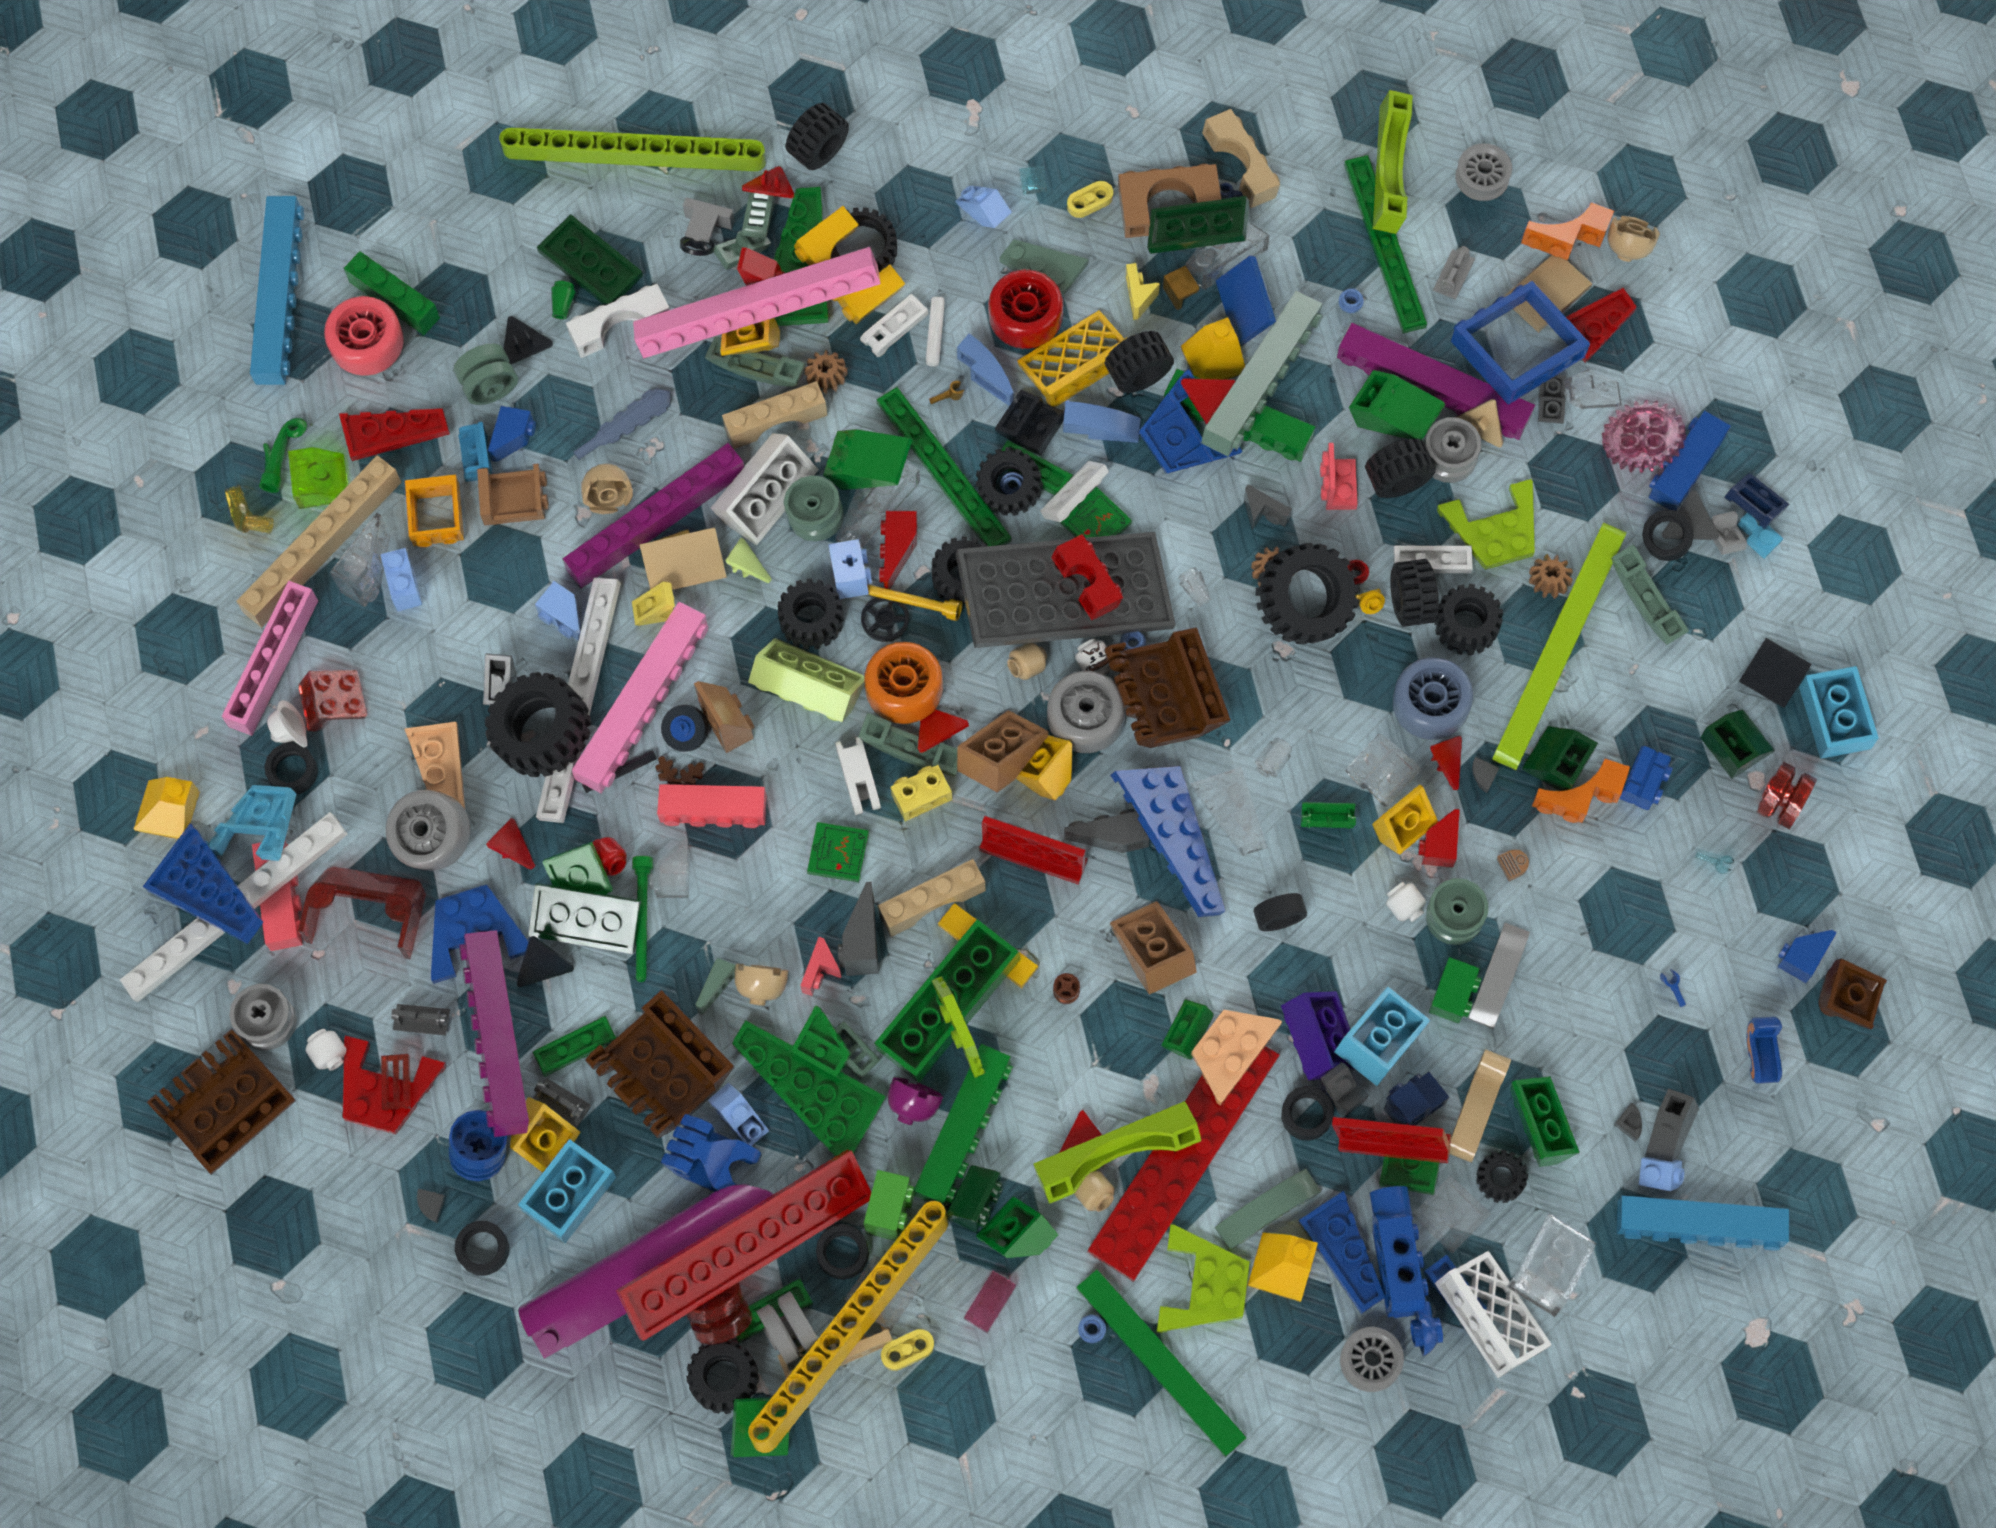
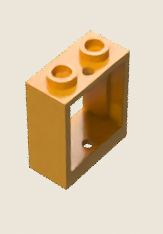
M456 474L405 480L408 533L413 546L429 547L432 544H454L457 541L464 540L461 492ZM452 495L454 527L419 531L416 499Z

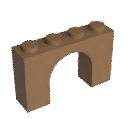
M1200 164L1194 167L1177 166L1172 169H1151L1144 172L1128 171L1124 174H1118V192L1125 238L1149 236L1150 219L1147 204L1159 192L1166 190L1179 191L1187 195L1193 203L1220 200L1221 193L1216 164Z

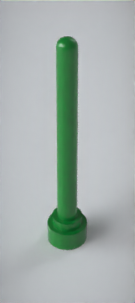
M635 856L632 858V870H635V875H637V900H641L636 936V980L644 982L647 976L648 875L653 870V857Z

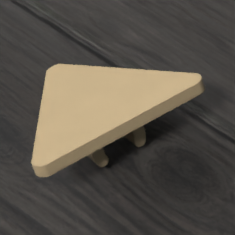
M1491 399L1455 417L1470 422L1477 429L1481 439L1496 447H1502L1503 438L1495 400Z

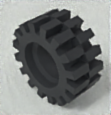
M1501 1150L1499 1153L1494 1151L1491 1155H1487L1479 1165L1476 1173V1182L1480 1185V1192H1484L1487 1199L1491 1197L1494 1199L1493 1202L1503 1201V1203H1508L1509 1200H1515L1526 1187L1528 1173H1526L1527 1166L1522 1164L1523 1159L1521 1157L1516 1158L1514 1156L1516 1153L1510 1152L1508 1154L1506 1150ZM1497 1167L1509 1169L1513 1177L1512 1183L1504 1187L1495 1184L1492 1179V1171Z

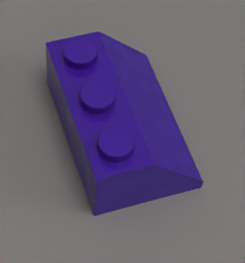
M1337 991L1306 992L1281 1005L1284 1020L1289 1027L1294 1047L1298 1052L1302 1069L1308 1081L1321 1080V1077L1341 1062L1348 1066L1350 1071L1356 1070L1334 1052L1346 1034L1351 1030Z

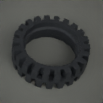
M858 207L853 208V212L850 215L858 223V227L873 228L881 233L885 240L883 252L875 259L878 271L881 272L888 265H893L897 256L895 229L891 221H887L884 214L879 216L877 210L873 209L870 213L869 208L863 207L862 212H859ZM837 246L832 249L831 259L840 256Z

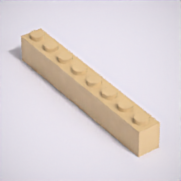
M377 455L236 601L242 612L262 628L269 621L288 581L303 586L401 484L396 469Z

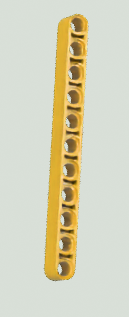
M930 1201L923 1205L749 1426L748 1434L757 1451L768 1453L777 1447L946 1231L948 1218L945 1208L940 1202ZM934 1215H939V1216H940V1218H939L938 1220H935V1221H930V1220H929V1218L932 1217V1216H934ZM918 1236L924 1237V1238H923L921 1241H919V1242H913V1241H912L915 1237H918ZM901 1257L907 1258L903 1263H895ZM883 1279H890V1282L885 1285L879 1284ZM867 1300L873 1301L870 1306H861ZM856 1322L854 1327L844 1328L847 1323ZM831 1344H839L835 1350H827ZM816 1365L822 1366L818 1372H810L812 1367ZM796 1388H805L801 1394H792ZM779 1410H787L784 1416L775 1417ZM769 1432L768 1437L765 1439H757L759 1434Z

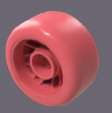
M358 296L343 301L332 310L325 324V341L331 356L342 369L352 374L369 376L381 373L396 362L403 349V331L397 315L388 304L374 297Z

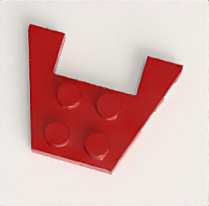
M345 1035L344 1046L347 1051L344 1056L343 1119L351 1123L396 1135L417 1108L416 1105L424 1094L428 1093L432 1088L433 1082L439 1074H442L446 1069V1063L422 1056L413 1082L362 1069L370 1043Z

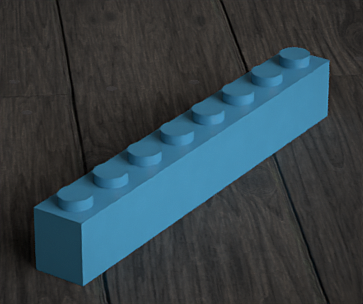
M266 196L250 375L256 385H286V375H290L288 353L292 352L290 331L294 330L292 308H296L294 286H298L296 264H300L298 242H302L300 220H304V208L300 206L296 196Z

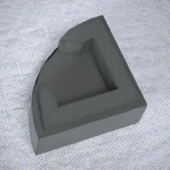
M1475 757L1472 764L1473 776L1479 788L1488 793L1499 768Z
M1631 1103L1614 1125L1634 1142L1641 1135L1642 1120L1638 1108Z
M418 1188L417 1202L420 1210L429 1220L438 1223L446 1199L445 1195Z

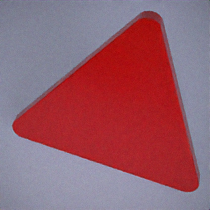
M780 166L770 171L765 170L762 175L742 185V191L790 199L794 198L793 189Z
M1184 378L1181 380V385L1207 425L1236 381Z
M935 709L929 716L920 720L918 751L923 753L944 740L950 739L953 735L969 726L968 720Z
M1455 736L1430 747L1433 754L1431 761H1437L1439 764L1437 771L1444 773L1453 790L1459 789L1461 736Z
M510 818L486 845L488 848L501 854L503 859L509 858L532 870L535 864L516 821Z

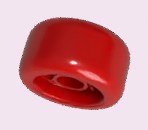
M1022 269L1006 274L997 281L989 296L988 315L991 328L1000 340L1015 348L1032 349L1046 344L1057 334L1063 320V298L1059 287L1050 277L1035 270Z

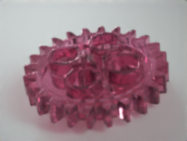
M1645 400L1641 406L1635 401L1632 408L1625 404L1624 412L1616 410L1617 418L1609 416L1610 424H1604L1605 432L1602 433V444L1607 458H1611L1613 465L1619 463L1621 470L1628 465L1631 473L1635 468H1639L1640 473H1643L1646 467L1653 472L1655 465L1663 469L1664 461L1672 463L1671 455L1679 457V449L1684 448L1683 441L1686 440L1685 424L1682 422L1681 415H1676L1675 408L1669 410L1667 403L1659 407L1657 400L1653 405H1649L1648 400Z

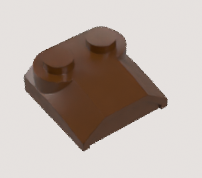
M1842 958L1837 959L1827 971L1819 997V1007L1829 1017L1838 1016L1871 1030L1874 1027L1873 1022L1887 979Z

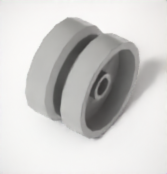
M1448 417L1437 421L1430 427L1424 444L1436 469L1435 475L1432 477L1442 482L1456 483L1466 479L1473 472L1481 450V437L1477 429L1470 422L1460 418Z
M255 984L246 987L233 1000L229 1013L231 1025L246 1044L257 1050L279 1048L291 1038L296 1028L297 1017L294 1007L279 989L268 984Z
M791 1292L778 1298V1305L784 1316L779 1318L773 1306L769 1304L756 1311L765 1326L763 1330L775 1351L779 1350L787 1365L799 1358V1351L793 1342L795 1339L798 1338L806 1351H809L818 1339Z

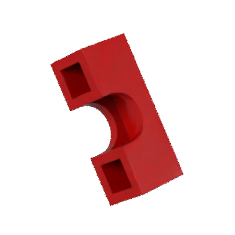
M1083 534L1057 546L1051 558L1063 577L1067 578L1073 574H1080L1086 577L1090 583V586L1083 590L1078 599L1090 619L1093 621L1118 608L1123 599L1121 588L1112 581L1106 565L1100 562L1096 556L1091 542L1087 541Z

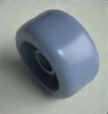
M1437 657L1419 659L1407 666L1400 674L1392 697L1393 711L1400 725L1412 735L1427 740L1443 739L1456 733L1466 722L1473 704V688L1467 674L1455 663ZM1426 699H1434L1437 703H1430Z

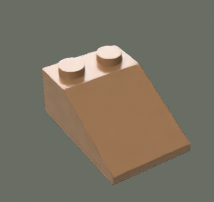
M701 681L694 683L701 711L707 718L710 727L726 753L754 739L752 729L755 728L748 714L743 716L739 708L742 705L735 693L731 695L728 689L723 686Z
M1008 710L958 746L957 771L998 793L1016 779L1047 738L1049 731Z
M1157 901L1110 922V926L1137 978L1149 995L1197 973L1192 949Z

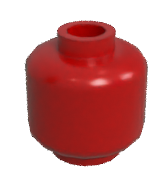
M604 837L592 842L607 876L617 875L625 868L627 853L615 839Z

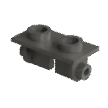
M397 1004L396 1009H392L391 1018L394 1019L392 1030L446 1036L450 1009Z
M548 1078L543 1083L538 1082L534 1089L536 1094L532 1098L547 1105L575 1128L579 1126L592 1106Z

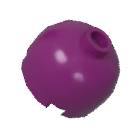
M894 1076L888 1091V1104L891 1110L898 1114L897 1120L907 1125H913L914 1121L925 1122L930 1120L937 1113L943 1100L941 1093L918 1082L917 1084L908 1083L909 1079Z

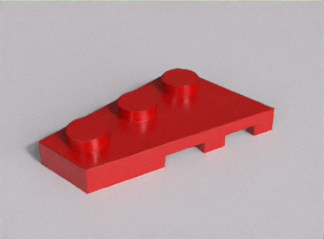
M1624 288L1566 317L1590 343L1586 356L1582 359L1584 363L1635 312L1637 306Z

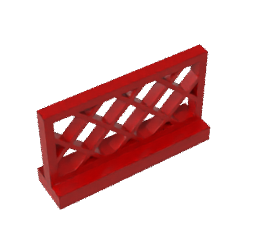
M984 816L982 820V842L979 851L1079 885L1088 862V858L1085 857L1086 850Z
M1333 1117L1332 1126L1339 1138V1152L1438 1163L1449 1162L1452 1137L1451 1134H1445L1442 1128Z

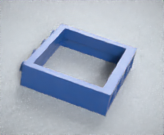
M1533 281L1524 286H1517L1508 296L1499 297L1488 308L1479 309L1470 319L1458 322L1454 327L1451 339L1453 345L1508 405L1585 358L1590 346L1587 339ZM1527 301L1568 347L1512 381L1471 334Z

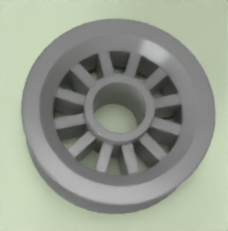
M1473 145L1467 148L1459 158L1455 177L1459 189L1469 198L1478 201L1493 200L1501 196L1507 189L1512 174V163L1509 156L1495 145Z
M1366 1327L1354 1332L1347 1339L1340 1355L1341 1369L1347 1381L1357 1389L1366 1392H1378L1391 1386L1400 1375L1404 1364V1354L1399 1341L1390 1332L1378 1327ZM1366 1340H1371L1370 1347L1368 1346ZM1376 1341L1381 1342L1378 1348L1375 1347ZM1361 1343L1363 1349L1360 1348L1357 1344ZM1385 1345L1388 1350L1382 1352L1381 1349ZM1354 1350L1359 1355H1353L1352 1351ZM1367 1353H1374L1379 1358V1364L1376 1366L1368 1365L1365 1361V1355ZM1389 1354L1392 1356V1358H1384ZM1352 1360H1353V1361H1360L1359 1363H1357V1364H1355V1365L1352 1364ZM1384 1364H1391V1369ZM1362 1367L1363 1370L1358 1374L1356 1369ZM1380 1369L1384 1371L1387 1375L1383 1377ZM1366 1371L1369 1372L1368 1379L1363 1377ZM1373 1372H1375L1378 1379H1373Z

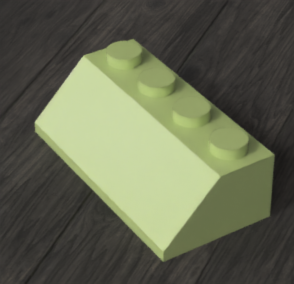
M776 638L756 655L748 683L755 685L759 690L770 691L779 695L785 701L796 702L803 705L809 711H817L826 715L830 720L843 722L850 715L865 686L864 675Z

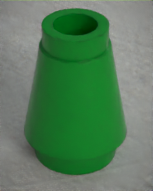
M567 281L554 282V286L551 287L553 318L567 319V314L576 293L574 284Z

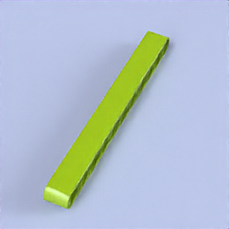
M506 128L499 136L504 155L509 159L754 172L762 170L767 163L764 145L758 140L530 128ZM729 153H734L732 156H727Z
M1603 522L1492 760L1517 770L1613 564L1611 558L1618 553L1627 532Z

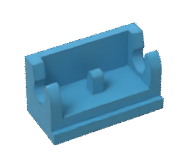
M483 422L460 427L458 437L465 482L478 480L477 469L488 468L489 474H493L488 452L487 432Z

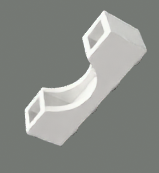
M658 284L645 286L629 296H622L606 306H598L590 313L575 316L569 322H566V326L580 358L604 349L605 335L615 324L627 320L637 321L668 311L670 308Z

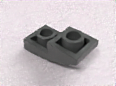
M1556 375L1539 386L1538 422L1564 423L1566 376Z

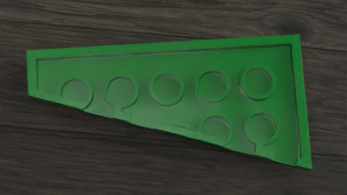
M821 187L796 188L788 212V219L785 228H783L781 241L774 260L778 262L784 273L809 266L806 262L800 261L796 256L794 245L798 239L823 221ZM825 301L774 318L778 326L829 323L828 303Z
M745 1020L732 1042L733 1047L834 1157L847 1149L852 1150L853 1154H855L886 1101V1096L844 1073H841L839 1078L829 1074L792 1053L790 1050L793 1046Z

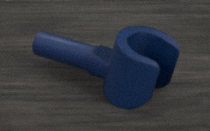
M1225 182L1220 185L1222 191H1229L1228 193H1221V199L1243 196L1242 192L1233 190L1230 183Z

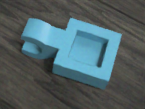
M1748 513L1737 524L1743 532L1749 535L1746 540L1747 544L1763 559L1783 540L1770 526L1765 530L1758 526L1755 518Z

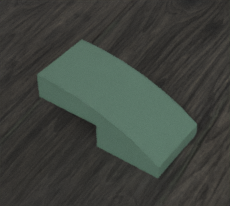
M739 231L735 239L716 245L713 252L724 268L728 270L738 265L742 247H747L761 253L770 247L771 242L767 237L742 236V231Z

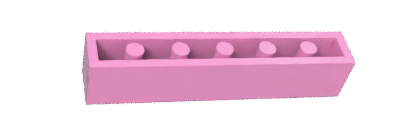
M288 581L221 716L229 728L251 736L253 735L318 603V599L312 589Z

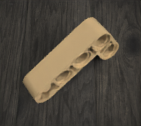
M1485 1049L1451 1136L1450 1155L1472 1163L1498 1091L1511 1062L1510 1058Z

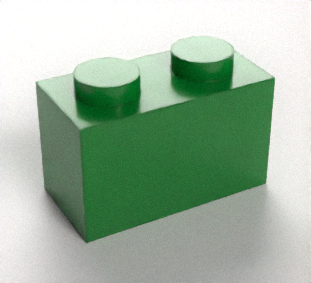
M1449 957L1428 1013L1458 1024L1463 1016L1468 1018L1473 1002L1468 1001L1471 992L1477 993L1482 979L1477 977L1480 968Z

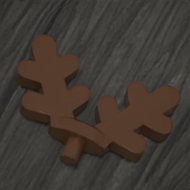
M660 756L658 758L659 764L655 766L656 772H661L658 774L659 780L668 781L670 785H696L694 778H703L704 764L701 762L695 766L692 763L688 764L689 771L687 773L684 769L680 770V779L675 778L678 775L677 768L670 770L674 766L672 760L666 761L664 756Z

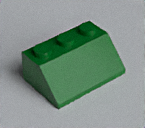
M1551 1076L1513 1081L1510 1092L1539 1167L1557 1165L1579 1154L1580 1151Z

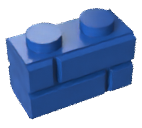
M1641 746L1620 799L1630 804H1635V806L1644 810H1649L1653 803L1657 805L1664 791L1659 789L1661 782L1668 781L1673 769L1668 766L1671 757L1661 752H1656L1649 747Z

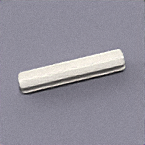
M933 297L931 299L926 365L936 367L940 362L945 306L943 297Z

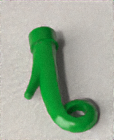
M292 418L281 427L272 449H270L267 443L263 444L265 471L261 475L259 487L262 490L270 493H277L279 491L282 481L280 477L288 438H298L306 432L307 423L304 419Z

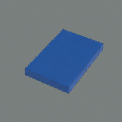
M1248 256L1216 280L1226 316L1229 318L1238 337L1240 346H1243L1276 322L1255 256Z

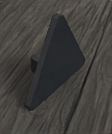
M513 316L508 317L504 351L509 358L510 364L553 346V342L549 338Z
M531 936L516 983L518 987H523L572 972L574 967L538 938Z

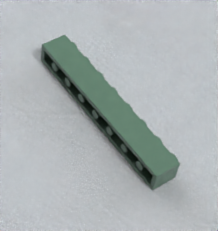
M1295 291L1204 428L1202 444L1226 456H1229L1234 448L1238 449L1244 439L1243 433L1245 430L1248 432L1251 430L1256 419L1254 418L1257 413L1261 414L1266 406V398L1274 395L1278 387L1277 381L1279 378L1282 380L1285 378L1290 367L1289 363L1291 361L1295 362L1300 354V346L1308 343L1312 334V328L1319 326L1323 315L1320 314L1323 303Z

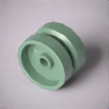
M495 343L480 345L467 351L454 364L453 371L459 383L463 385L462 389L468 401L474 405H486L496 402L513 391L518 383V376L509 363L506 352L501 345Z
M814 475L802 477L791 484L785 493L783 502L790 526L795 534L804 540L815 542L826 540L836 534L842 526L844 511L838 490L834 484L824 477Z
M1454 878L1441 883L1435 888L1426 908V923L1429 931L1438 940L1446 944L1461 945L1473 940L1479 934L1488 915L1489 903L1484 891L1477 884L1467 879Z

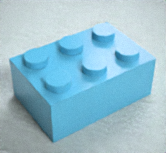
M1857 666L1806 675L1799 689L1820 759L1872 749L1879 737Z
M1387 987L1346 1034L1334 1052L1378 1086L1431 1020L1391 988Z
M569 1139L518 1206L522 1212L566 1244L614 1182L616 1176L610 1168Z

